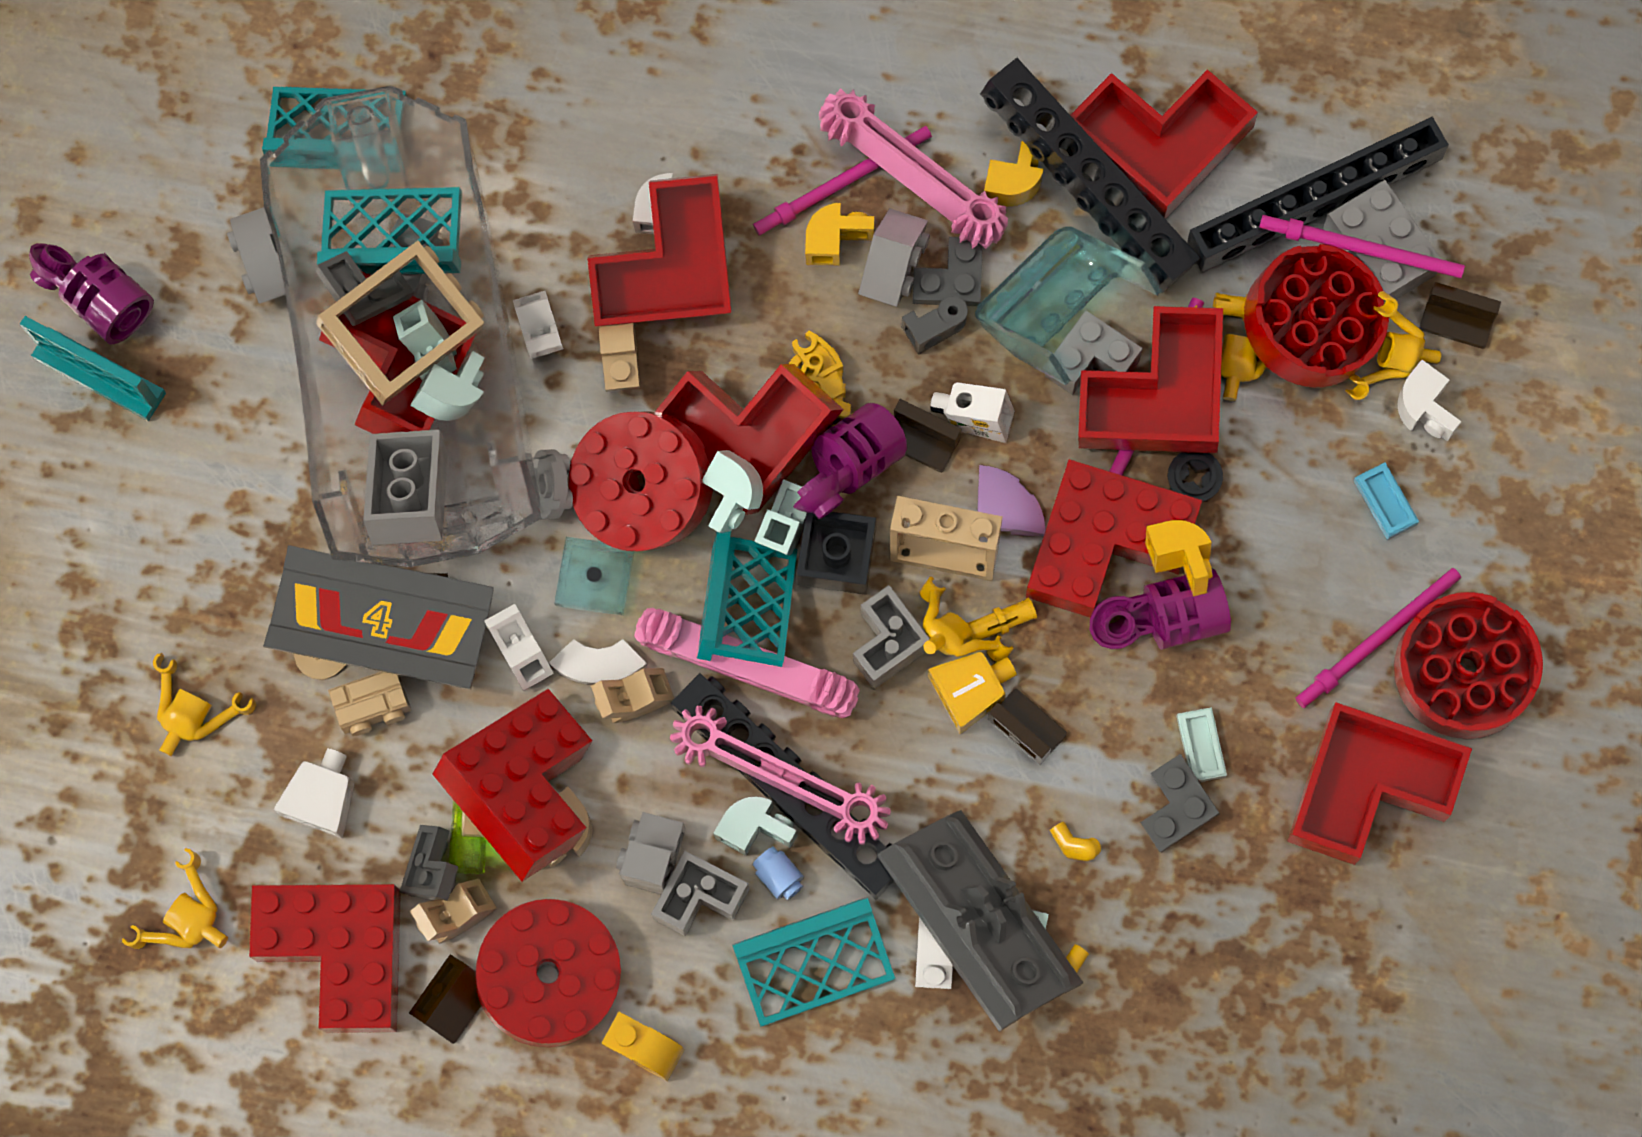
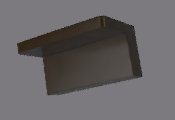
M1435 282L1429 293L1419 328L1424 332L1484 349L1487 345L1493 322L1498 315L1501 301Z
M899 399L894 409V417L900 424L906 437L907 451L905 455L938 472H943L961 439L962 429Z
M1014 689L1001 704L997 702L988 712V720L1039 765L1046 760L1067 735V732L1018 689Z
M450 954L409 1011V1014L454 1044L482 1006L476 989V971Z

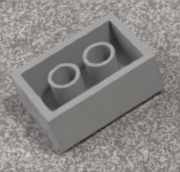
M1386 180L1330 212L1323 226V229L1441 259ZM1345 250L1367 265L1378 279L1383 291L1394 299L1400 298L1437 275V272Z
M440 430L370 434L363 521L372 545L442 541L448 454Z

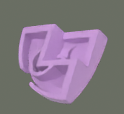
M979 465L977 511L1003 516L1001 531H1011V535L1044 536V516L1035 496L1031 495L1019 483V479L1010 473L998 468Z

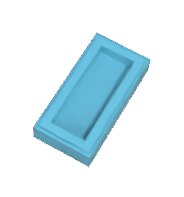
M1385 462L1354 478L1355 485L1387 540L1419 523Z

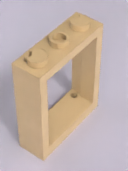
M416 241L319 314L316 320L317 326L382 406L430 370L434 364L439 363L478 333L485 323L482 320L484 315L474 301L470 300L468 302L459 292L462 288L457 279L451 273L445 274L438 266L439 259L435 252L427 245L423 247L419 241ZM415 259L466 324L390 382L338 317Z
M897 496L890 528V561L992 581L999 550L1003 516ZM986 537L988 541L981 542L979 538ZM908 550L910 554L903 556L902 551ZM978 565H983L985 569L983 571H978L976 567Z

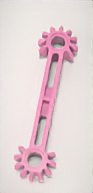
M841 88L835 95L829 94L819 111L820 131L829 132L828 141L836 138L839 140L841 147L847 141L950 220L953 223L951 233L960 234V243L967 240L971 242L972 249L978 243L985 249L991 243L997 244L1008 225V218L1005 216L1006 206L997 205L998 196L990 199L987 197L986 191L978 196L877 118L874 115L875 105L867 103V95L858 97L854 89L849 94H846Z
M647 608L637 622L634 637L641 645L648 647L650 650L669 657L674 656L807 705L822 714L846 718L851 715L853 708L855 709L858 702L860 689L854 681L848 680L845 676L838 675L835 672L818 669L785 656L782 667L712 654L711 661L697 659L701 625L681 618V616L660 608ZM728 635L722 639V644L736 647L743 643L742 640ZM759 647L763 652L777 654L775 652Z
M696 706V716L693 717L689 711L684 710L682 715L686 722L683 723L679 720H674L673 727L680 731L670 735L671 742L680 743L675 747L674 752L677 756L686 753L685 763L688 765L697 756L699 766L705 767V757L710 755L842 819L834 826V831L840 833L848 829L845 833V841L847 842L853 839L854 834H858L859 844L864 845L866 833H869L873 840L879 839V834L875 827L882 830L888 828V823L881 819V817L890 816V808L880 807L885 803L886 796L882 794L873 799L876 787L873 785L868 787L865 794L862 793L861 783H856L855 794L847 793L721 732L720 730L725 727L727 720L725 717L715 720L717 712L714 708H711L706 716H703L702 706ZM697 729H706L710 732V738L703 744H696L691 740L693 732ZM726 745L761 762V766L757 767L718 748V746ZM802 782L843 802V804L837 806L800 788L799 784ZM856 806H865L871 814L867 820L857 822L851 818V810Z

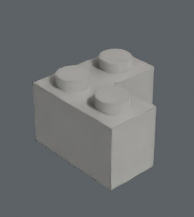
M889 208L873 235L859 295L896 307L903 296H909L914 283V277L909 276L911 267H917L921 253H925L929 242L930 234L925 233L928 220Z
M1085 311L1047 362L1045 377L1073 395L1081 384V370L1091 371V369H1094L1095 371L1132 372L1140 361L1143 348L1088 311Z
M889 585L861 604V615L877 636L853 653L854 664L873 689L879 687L925 654L923 645L930 639Z
M642 812L640 821L634 820L630 831L628 848L621 849L616 869L620 870L619 874L626 886L662 894L674 872L686 829L683 822Z
M684 851L651 915L655 921L686 936L702 905L734 921L750 888L747 882Z

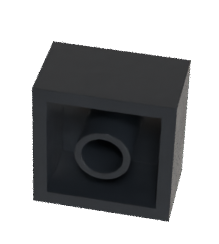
M806 512L797 569L798 585L866 595L876 534V518L830 512L822 519H818L815 513Z

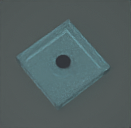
M566 537L554 602L555 606L624 616L635 551L613 548L601 541Z

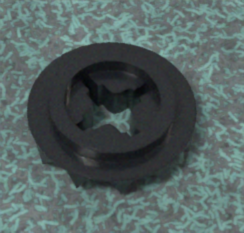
M1181 452L1172 460L1167 477L1170 490L1200 499L1202 502H1208L1220 490L1223 482V471L1218 460L1210 453ZM1189 466L1195 473L1206 472L1200 480L1201 489L1194 481L1185 482V479L1190 474Z

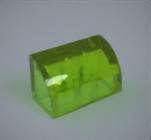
M453 800L449 863L458 866L457 873L485 874L486 838L462 836V810Z

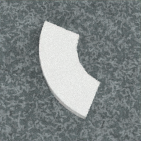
M573 639L549 662V665L562 676L586 685L595 684L601 680H622L648 666L623 639L611 647L601 649L583 646Z

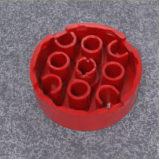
M1326 244L1293 247L1274 259L1250 287L1244 306V325L1250 345L1267 368L1288 382L1313 388L1339 384L1354 375L1372 359L1384 342L1388 330L1389 317H1384L1373 309L1374 306L1381 307L1384 305L1383 299L1378 296V293L1383 291V288L1367 265L1343 249Z
M623 412L598 422L583 436L574 451L570 464L569 489L573 495L572 505L579 520L598 540L613 548L625 551L660 549L683 540L703 520L713 494V488L702 482L710 466L703 442L685 423L660 412ZM641 473H643L645 478L643 490L638 483L639 478L637 477Z
M1475 592L1450 594L1433 601L1423 608L1401 637L1394 661V675L1398 692L1413 716L1437 733L1460 739L1482 738L1508 727L1520 716L1534 698L1541 683L1543 673L1541 646L1534 629L1518 610H1513L1506 604L1498 601L1496 597ZM1461 658L1473 661L1477 670L1472 672L1464 669L1460 665Z
M534 900L521 904L505 913L486 934L476 963V989L486 1015L505 1034L520 1043L530 1046L558 1047L585 1037L605 1018L617 996L621 978V965L618 949L612 935L606 926L590 911L564 900ZM544 965L553 966L558 972V978L552 983H544L537 975L538 969Z

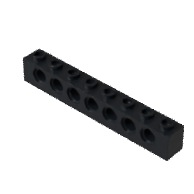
M1018 57L989 79L980 93L987 107L997 112L1006 122L1009 131L1019 137L1029 147L1032 156L1049 169L1054 180L1070 192L1075 198L1077 205L1091 215L1098 223L1102 233L1112 238L1121 248L1124 257L1133 262L1143 272L1146 281L1151 286L1156 287L1163 293L1192 268L1200 259V256ZM1014 99L1020 100L1024 106L1018 105ZM1037 124L1043 125L1047 131L1041 130ZM1059 148L1066 150L1069 156L1062 154ZM1082 173L1090 176L1092 181L1085 179ZM1105 198L1110 199L1115 206L1109 205ZM1128 223L1133 224L1138 232L1132 230ZM1151 248L1156 249L1160 253L1161 257L1156 256L1152 252Z
M1432 116L1190 229L1187 243L1200 256L1197 264L1200 270L1204 272L1283 235L1282 233L1259 228L1262 215L1287 221L1293 218L1304 221V225L1334 211L1383 180H1386L1390 185L1441 161L1449 144Z
M699 673L671 702L672 709L684 721L685 719L682 715L684 710L689 711L693 717L696 716V706H702L704 716L705 710L709 706L719 705L724 710L721 717H725L727 720V724L720 730L721 732L730 735L735 729H745L749 736L744 743L763 752L771 753L775 758L806 772L799 766L802 760L789 747L782 750L774 742L775 734L763 723L759 726L755 725L748 718L751 714L750 711L737 699L732 703L725 697L723 693L726 689L713 676L706 679ZM696 730L704 740H709L710 732L708 730ZM726 745L718 746V748L759 767L756 765L755 759ZM736 769L875 900L894 882L878 857L870 864H863L857 859V853L862 848H872L878 855L881 851L892 845L890 842L885 846L880 840H873L869 833L865 834L866 841L864 845L859 844L858 834H854L850 842L845 841V839H836L832 836L831 830L842 819L825 811L820 815H810L805 810L807 802ZM813 770L809 773L810 775H812V776H814V777H817V778L823 780V779H822L816 772H814ZM802 782L799 784L800 788L837 806L843 804V802ZM850 813L851 818H852L853 820L859 822V821Z

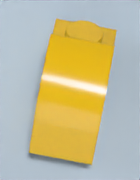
M1021 141L1017 164L990 159L984 191H986V195L990 199L998 196L997 205L1006 207L1022 205L1031 200L1040 189L1044 169L1038 168L1039 161L1032 156L1029 147L1023 141Z
M841 203L829 204L819 209L811 217L806 229V265L840 266V241H872L875 229L874 216H868L863 212H852L848 216H841Z
M1171 520L1147 526L1145 544L1155 573L1183 567L1193 596L1207 593L1208 579L1212 578V569L1209 562L1212 542L1206 532L1199 526L1182 520Z
M621 1012L617 1013L601 1043L667 1082L685 1050L680 1044Z

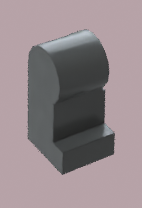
M950 296L942 300L937 309L919 318L914 310L902 316L901 328L919 355L960 332L966 324L968 308L961 298Z

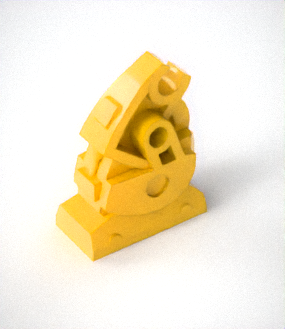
M809 330L805 333V338L811 342V345L808 348H802L798 345L797 339L792 341V349L796 355L789 364H795L798 367L802 363L801 371L844 409L831 424V426H834L851 414V404L843 402V398L846 395V384L843 383L842 379L843 364L835 349Z

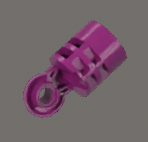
M36 243L30 248L29 259L33 268L30 273L31 279L44 289L56 290L59 288V298L108 344L114 345L127 339L149 316L154 305L152 296L133 278L128 276L120 266L115 264L106 253L97 254L91 258L86 256L76 263L71 254L57 245Z
M866 403L818 436L814 446H812V457L820 474L799 489L797 493L801 498L793 507L802 512L815 513L818 519H822L844 501L839 495L841 492L847 494L855 492L902 459L907 451V442L903 429L896 418L883 406L875 403Z
M1211 568L1212 578L1208 579L1207 593L1193 596L1187 577L1183 575L1144 585L1143 594L1129 598L1125 596L1109 597L1101 601L1092 612L1089 629L1091 635L1102 647L1122 649L1131 645L1140 636L1152 633L1156 644L1163 650L1228 633L1231 630V617L1221 579L1216 570ZM1121 615L1117 622L1109 624L1113 617Z

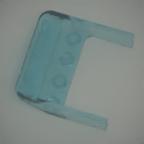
M1067 226L1053 232L978 305L975 316L982 327L1014 357L1067 385L1071 381L1055 355L1043 348V346L1056 333L1061 331L1063 326L1114 278L1121 277L1157 296L1162 290L1145 262L1074 227Z

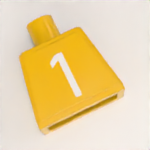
M977 652L928 669V678L959 734L965 732L987 715L997 702L1001 704L1005 700L1006 695L1001 684L1017 676L1015 668L1008 657L990 666L982 652Z

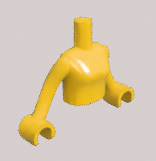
M1384 291L1379 292L1378 296L1386 300L1385 304L1381 307L1374 306L1373 309L1382 316L1389 317L1408 334L1387 332L1377 357L1378 365L1386 368L1362 378L1356 374L1349 378L1357 386L1352 390L1346 389L1345 392L1355 400H1361L1367 396L1370 384L1386 379L1408 377L1421 360L1438 364L1441 360L1440 351L1424 348V332L1397 311L1398 302Z
M1226 334L1224 336L1221 377L1226 378L1223 399L1236 401L1240 382H1250L1251 380L1258 379L1267 368L1260 359L1256 363L1257 355L1250 345L1248 337L1234 334Z
M930 576L919 591L920 596L926 602H929L923 620V628L930 639L924 643V651L928 654H934L939 650L945 655L960 657L975 651L987 650L989 657L996 662L1008 657L1014 647L1004 646L1000 642L1002 639L1000 635L994 641L971 640L973 637L972 629L957 614L948 612L942 617L936 618L940 607V597L946 588L935 586L933 584L934 578Z
M159 653L154 657L153 666L161 674V695L157 720L161 723L162 728L169 732L159 749L164 754L172 757L181 739L187 741L200 740L236 715H249L255 710L256 703L253 698L249 700L245 708H239L243 694L238 692L232 698L231 707L202 726L212 705L182 689H179L171 704V675L177 670V662L172 659L167 668L161 669L164 654Z
M185 848L184 851L191 856L190 862L183 865L176 861L175 864L186 872L193 891L200 902L184 892L173 902L163 919V923L173 929L179 936L170 933L145 932L143 929L132 925L130 927L137 932V937L133 942L122 938L124 945L134 949L143 948L146 943L192 948L193 945L201 942L203 938L218 948H222L227 943L228 936L213 927L218 908L196 871L201 864V858L196 852Z

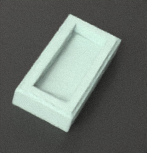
M1212 707L1177 714L1176 717L1186 762L1198 781L1205 782L1226 778L1227 773Z

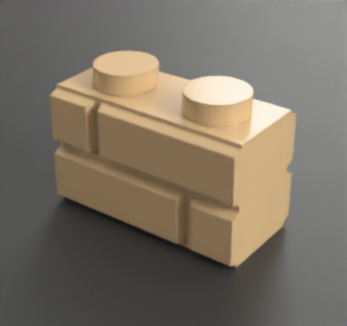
M381 671L328 690L341 730L345 734L351 732L352 736L368 733L372 730L371 725L382 721L387 725L405 719L404 714L412 711L400 675Z

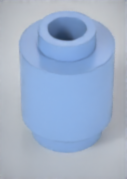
M774 846L762 853L752 864L757 870L755 874L777 900L783 896L789 900L803 888L800 882L804 875L783 851L778 852Z

